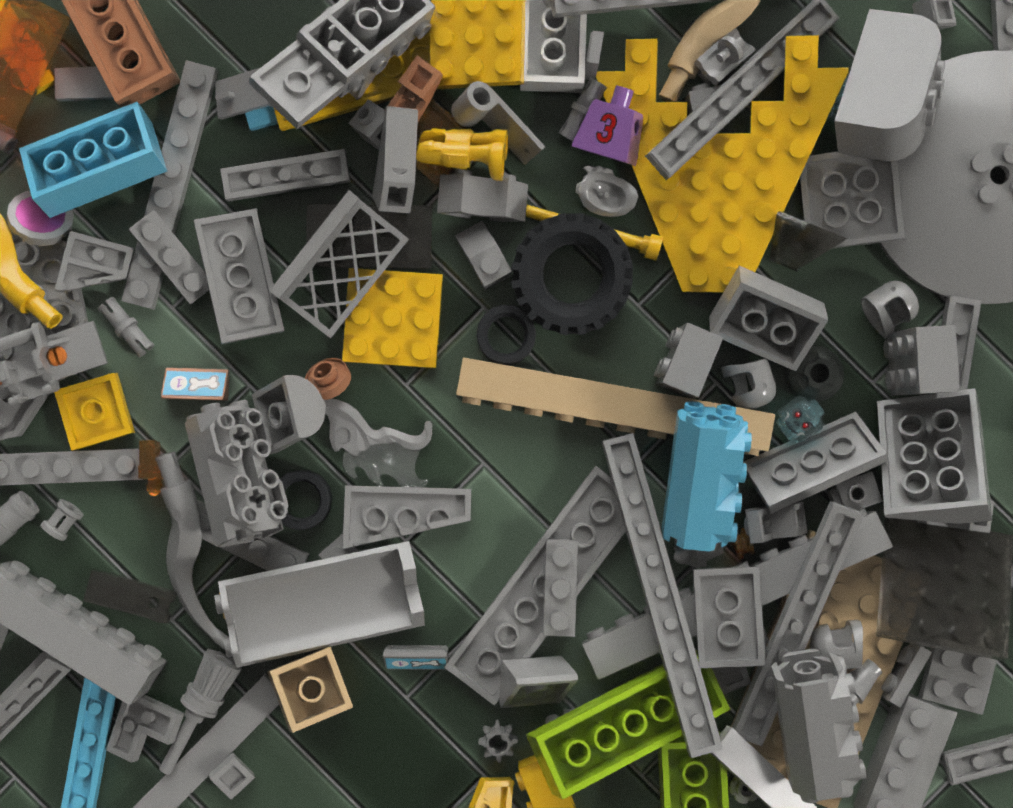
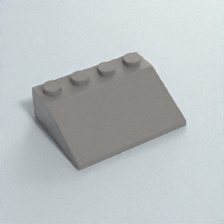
M976 389L877 401L880 445L887 453L888 462L881 464L885 517L952 524L992 521L981 411Z

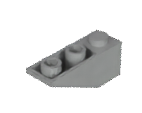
M386 106L372 194L379 211L410 213L416 172L417 109Z

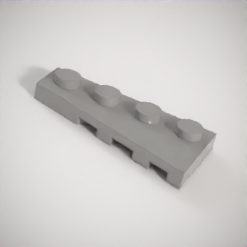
M345 485L342 549L471 521V489Z

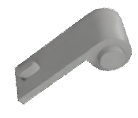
M260 68L215 82L218 119L223 120L267 106L273 107L249 84L250 76Z
M478 81L470 84L452 104V115L456 122L462 126L472 127L482 119L492 131L495 129L508 130V148L524 165L545 148L543 143L498 94L484 82Z

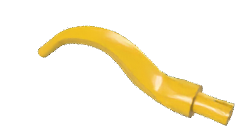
M0 213V293L21 313H31L47 328H55L61 322L63 315L44 299V290L22 271L18 263L11 231Z

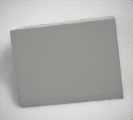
M562 656L502 660L500 708L560 703L578 681V675Z

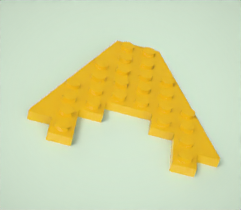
M819 35L786 36L784 101H751V133L716 134L667 180L664 179L645 155L688 116V103L657 102L658 40L626 39L625 71H597V81L608 87L603 94L606 102H611L615 86H622L634 91L629 109L643 114L636 166L632 165V168L659 235L663 237V245L682 292L723 293L739 265L756 272L848 75L849 67L818 68Z

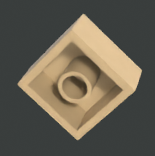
M331 647L324 648L268 671L288 729L292 733L353 708Z

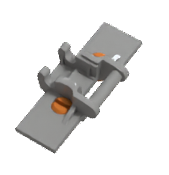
M36 322L31 325V328L1 337L0 351L35 340L37 349L29 352L30 355L13 361H6L4 354L0 352V399L10 397L8 398L9 405L15 406L27 400L60 390L59 381L66 377L108 364L95 322H87L48 336L43 325L40 322Z

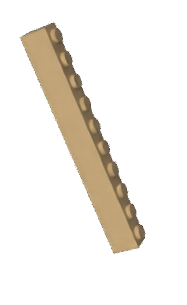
M464 357L456 393L457 396H463L462 403L480 406L481 400L494 402L493 408L511 411L512 406L524 408V414L542 417L543 411L555 413V420L573 423L574 417L586 419L585 425L604 428L605 422L617 424L616 431L635 434L636 428L648 430L647 436L666 439L667 434L674 435L677 410L683 409L685 402L695 401L702 403L705 407L717 408V405H720L718 403ZM736 407V414L742 416L743 420L748 422V432L752 434L750 452H744V454L759 456L760 450L769 451L775 414Z

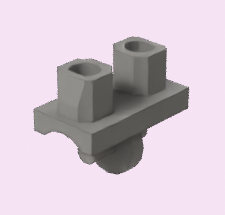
M735 28L695 61L694 64L699 68L698 76L705 83L717 86L747 60L756 49L746 43Z

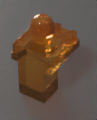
M156 440L139 441L138 478L148 480V485H146L147 491L150 495L156 496L163 487L161 485L163 477L155 460L156 457L160 456V442Z

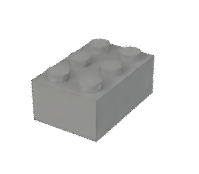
M739 265L710 314L709 322L710 332L724 337L723 340L796 371L828 322V317L823 302Z
M956 325L914 327L894 332L884 341L885 358L889 359V371L886 372L885 382L887 389L891 391V396L960 391Z

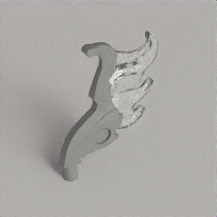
M337 399L324 400L326 403L325 414L330 421L329 439L335 452L340 451L341 448L345 449L343 466L350 477L357 479L358 476L354 469L359 466L366 472L368 478L378 486L384 485L380 476L388 474L402 487H425L429 480H419L415 473V463L420 450L427 446L431 440L433 426L431 421L425 422L424 431L418 436L409 435L385 426L379 430H374L368 425L359 411L349 403Z

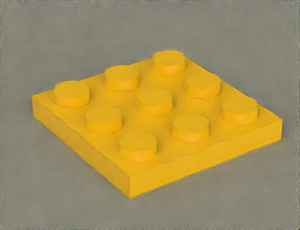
M431 0L436 7L430 20L432 25L430 28V65L443 74L437 89L467 88L473 82L478 81L484 82L489 86L524 84L526 0Z
M349 268L348 278H354V268ZM358 269L359 277L372 276L376 270ZM384 270L345 320L342 360L350 363L437 368L443 275ZM369 279L359 280L360 290ZM356 281L348 282L346 301L353 300L357 295Z

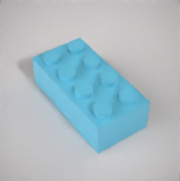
M138 101L19 148L32 199L49 218L167 172L153 124Z

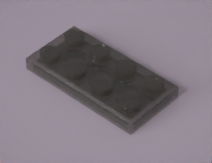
M307 204L306 244L338 204ZM367 205L409 239L386 269H432V206L411 205L410 213L379 211L376 205ZM359 209L352 218L353 232L372 230L371 217ZM375 221L376 230L385 229ZM349 223L346 225V227L342 230L341 233L350 232ZM390 232L376 233L378 252L392 251L400 241ZM373 234L354 236L356 255L375 253ZM350 236L338 237L332 243L334 257L352 255ZM329 248L321 258L330 257ZM388 255L379 256L380 265ZM375 256L357 258L358 268L377 269ZM353 259L334 261L335 268H354ZM331 261L317 262L313 268H331Z

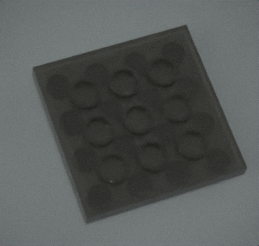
M885 517L884 529L893 547L883 551L876 636L1000 661L1008 659L1013 535L990 531V533L917 523V520Z

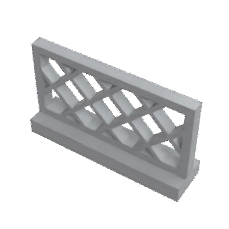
M349 190L269 291L331 338L409 239ZM359 209L371 217L372 230L353 232L352 218ZM375 221L385 229L376 230ZM349 223L350 232L341 233L342 230ZM390 232L400 240L392 251L378 252L376 233ZM373 234L375 253L356 255L354 236ZM350 236L352 255L334 257L332 248L334 240L338 237ZM329 248L330 257L321 258ZM388 255L380 265L379 256ZM375 256L377 270L372 276L359 277L357 258ZM353 259L355 277L336 279L334 261ZM331 261L333 280L314 282L312 268L317 262ZM309 273L310 282L301 283ZM369 279L360 290L359 280ZM356 281L357 295L350 301L339 302L337 283ZM333 283L336 302L317 304L314 285ZM311 286L313 305L299 306L289 297L297 287ZM349 304L341 314L340 305ZM336 306L338 319L330 329L319 321L317 308ZM314 308L315 318L304 309Z

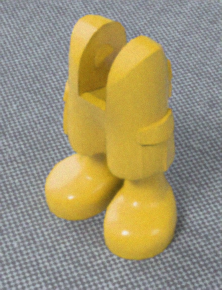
M432 128L421 133L416 150L417 161L457 169L470 168L471 161L482 162L487 165L490 177L494 181H503L504 164L508 152V130L495 129L491 132L474 133L472 129H452L446 131L445 129Z

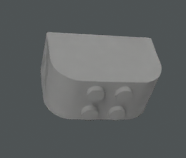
M869 9L834 121L838 153L880 161H897L908 157L918 149L923 140L926 127L933 126L937 107H934L936 98H941L945 79H942L945 61H941V33L933 21L916 14Z

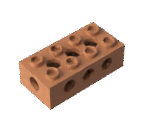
M62 0L111 95L119 106L124 107L137 101L139 104H142L180 84V78L138 0ZM120 34H123L119 40H116ZM135 61H138V64L134 68L130 69L131 65Z

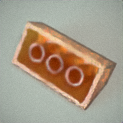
M6 0L0 12V130L14 137L71 24L70 17L40 1Z

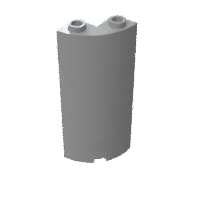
M409 541L218 581L220 594L214 595L217 613H224L229 637L223 638L226 656H233L236 668L425 626L424 609L417 585L416 566Z

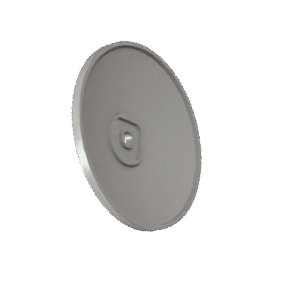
M981 51L945 60V69L942 79H945L944 89L941 98H936L934 107H937L933 126L926 127L923 140L915 152L906 158L898 160L905 240L881 242L878 244L896 268L922 288L945 298L952 295L982 300L981 304L986 305L1013 302V52ZM994 167H1000L1005 172V180L1002 184H996L990 178V172Z

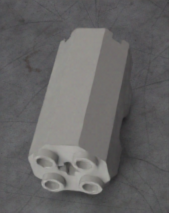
M240 400L225 407H221L220 403L208 404L201 407L202 413L188 416L185 427L215 546L225 548L254 541V538L259 536L265 538L284 530L281 520L285 518L288 512V502L283 483L279 479L278 474L267 467L265 457L271 452L272 441L267 422L263 419L262 413L256 408H250L247 400Z
M813 648L786 653L781 657L782 664L778 666L777 662H775L771 669L787 776L792 791L795 794L801 795V800L809 804L821 800L850 797L853 794V786L859 780L867 778L864 762L858 756V751H863L859 731H854L853 724L859 722L857 706L855 702H851L850 695L856 693L853 676L851 673H847L843 656L838 657L836 654L829 653V658L823 657L820 650Z

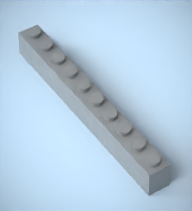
M865 508L857 510L864 516L840 571L893 547L876 511L866 512ZM806 534L788 542L790 547L778 552L777 548H773L760 554L761 560L749 565L748 561L733 566H759L762 606L790 594L815 536L809 539ZM687 587L678 592L692 638L697 636L694 591L691 592L690 588ZM647 606L643 608L645 613L637 617H633L632 613L615 620V627L605 631L602 626L586 634L588 639L584 640L582 645L598 680L660 652Z

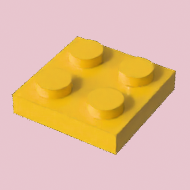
M111 373L60 388V390L54 392L71 451L135 433L118 373Z

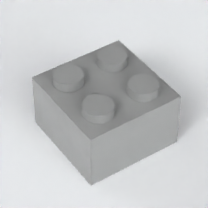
M688 322L672 330L665 346L670 348L668 355L659 360L653 375L658 377L655 385L690 399L699 398L724 337Z

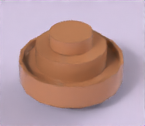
M326 358L313 365L306 373L305 379L317 388L323 400H329L346 390L351 381V373L343 360Z

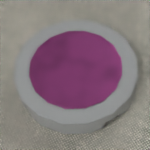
M25 191L15 196L8 205L7 223L10 231L15 236L17 234L22 237V241L30 245H55L72 231L74 217L72 210L49 218L34 202L30 191Z

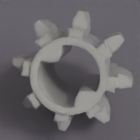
M496 719L495 726H483V731L486 735L479 738L478 744L487 747L484 752L485 758L493 755L500 762L501 756L505 754L513 756V749L510 746L518 743V737L510 734L512 730L511 724L504 727ZM495 735H501L502 741H506V743L502 746H496L495 741L490 739Z

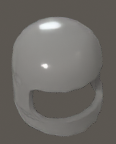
M889 281L861 299V306L865 316L884 339L894 333L895 326L904 322L909 323L914 319L919 310V303L915 293L907 284L901 281Z
M762 358L745 364L721 367L723 377H730L735 388V394L732 396V399L738 407L745 409L758 408L768 404L775 397L776 384L768 359ZM746 376L752 388L750 392H748Z
M848 620L844 628L830 630L828 624L816 627L810 637V649L820 650L821 656L829 658V653L836 654L838 657L843 656L846 669L861 668L863 661V627L861 621Z

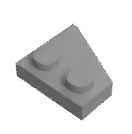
M70 231L55 291L63 292L126 280L134 248Z

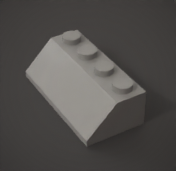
M911 693L908 694L901 708L891 704L866 770L867 778L862 780L853 806L855 808H922L958 712L921 699Z

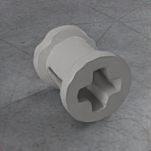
M60 499L57 502L58 508L48 520H44L41 523V527L52 537L65 541L68 537V530L77 519H82L84 514L71 502ZM65 515L66 518L61 524H59V521Z

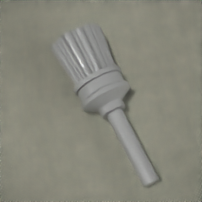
M211 649L205 651L194 682L188 684L186 693L180 699L186 708L184 713L186 718L177 734L175 742L172 743L159 768L162 773L171 774L197 723H202L204 718H215L217 716L218 708L224 702V695L242 671L241 667L236 668L233 658L227 657L226 654Z

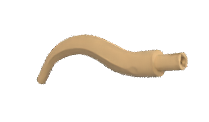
M724 0L701 14L676 47L667 65L671 72L659 97L665 102H677L688 79H695L699 68L694 64L695 61L715 42L742 24L752 14L760 0Z

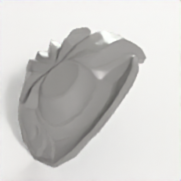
M585 166L583 168L587 174L581 182L576 184L575 193L579 194L584 207L590 212L601 216L616 217L626 215L635 207L638 194L629 182L616 177L613 174V170L601 166Z

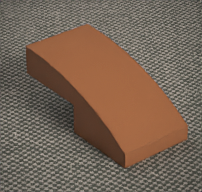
M416 56L398 81L402 86L387 106L417 109L419 121L433 98L443 74L419 56Z

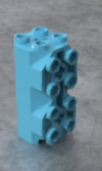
M688 401L684 403L683 409L677 410L662 521V536L668 542H670V536L677 539L676 546L682 549L710 552L715 550L716 544L719 542L721 547L726 546L728 542H736L738 526L737 523H734L735 513H740L742 507V494L738 493L739 482L744 483L746 480L747 464L743 463L744 452H750L752 434L748 432V422L744 421L742 416L736 414V407L726 404L717 405V408L705 407L700 402Z

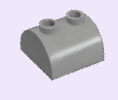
M285 375L252 394L255 408L262 413L263 419L267 422L272 441L270 454L280 452L315 434L323 424L326 403L317 388L303 377Z

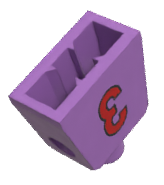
M616 85L610 103L595 99L573 140L572 147L636 166L643 114L629 109L634 91Z

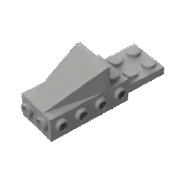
M340 0L333 6L328 7L310 24L303 26L296 35L297 40L253 73L249 78V84L298 129L337 96L342 98L347 93H350L356 100L361 98L375 76L386 67L391 57L394 55L397 57L401 56L408 49L413 39L416 37L421 39L428 33L432 26L430 20L436 6L430 0Z

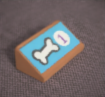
M166 368L161 399L228 401V369Z

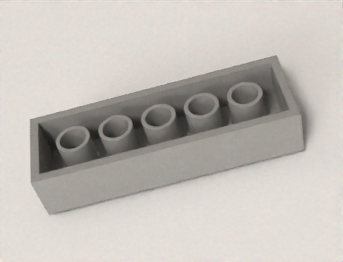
M15 560L0 564V624L129 706L148 693L167 663V660L161 657L162 653L158 649L150 645L143 646L134 640L136 637L130 631L124 628L117 629L108 623L109 619L105 615L97 611H88L82 607L83 603L81 600L70 594L63 595L55 589L56 585L50 580L43 577L38 579L30 574V569L25 564Z

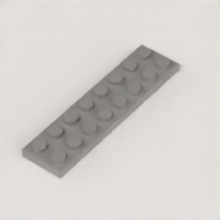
M594 466L444 666L445 669L494 706L500 699L502 660L531 658L547 637L543 636L546 539L578 540L577 597L626 532L612 479L597 466Z

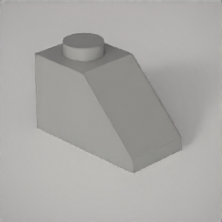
M483 221L455 235L484 290L512 276L510 266Z

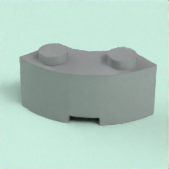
M456 169L451 175H440L437 213L470 219L472 215L490 217L489 221L525 222L528 184L516 181V176L504 174L503 181H494L492 178L472 176V171Z

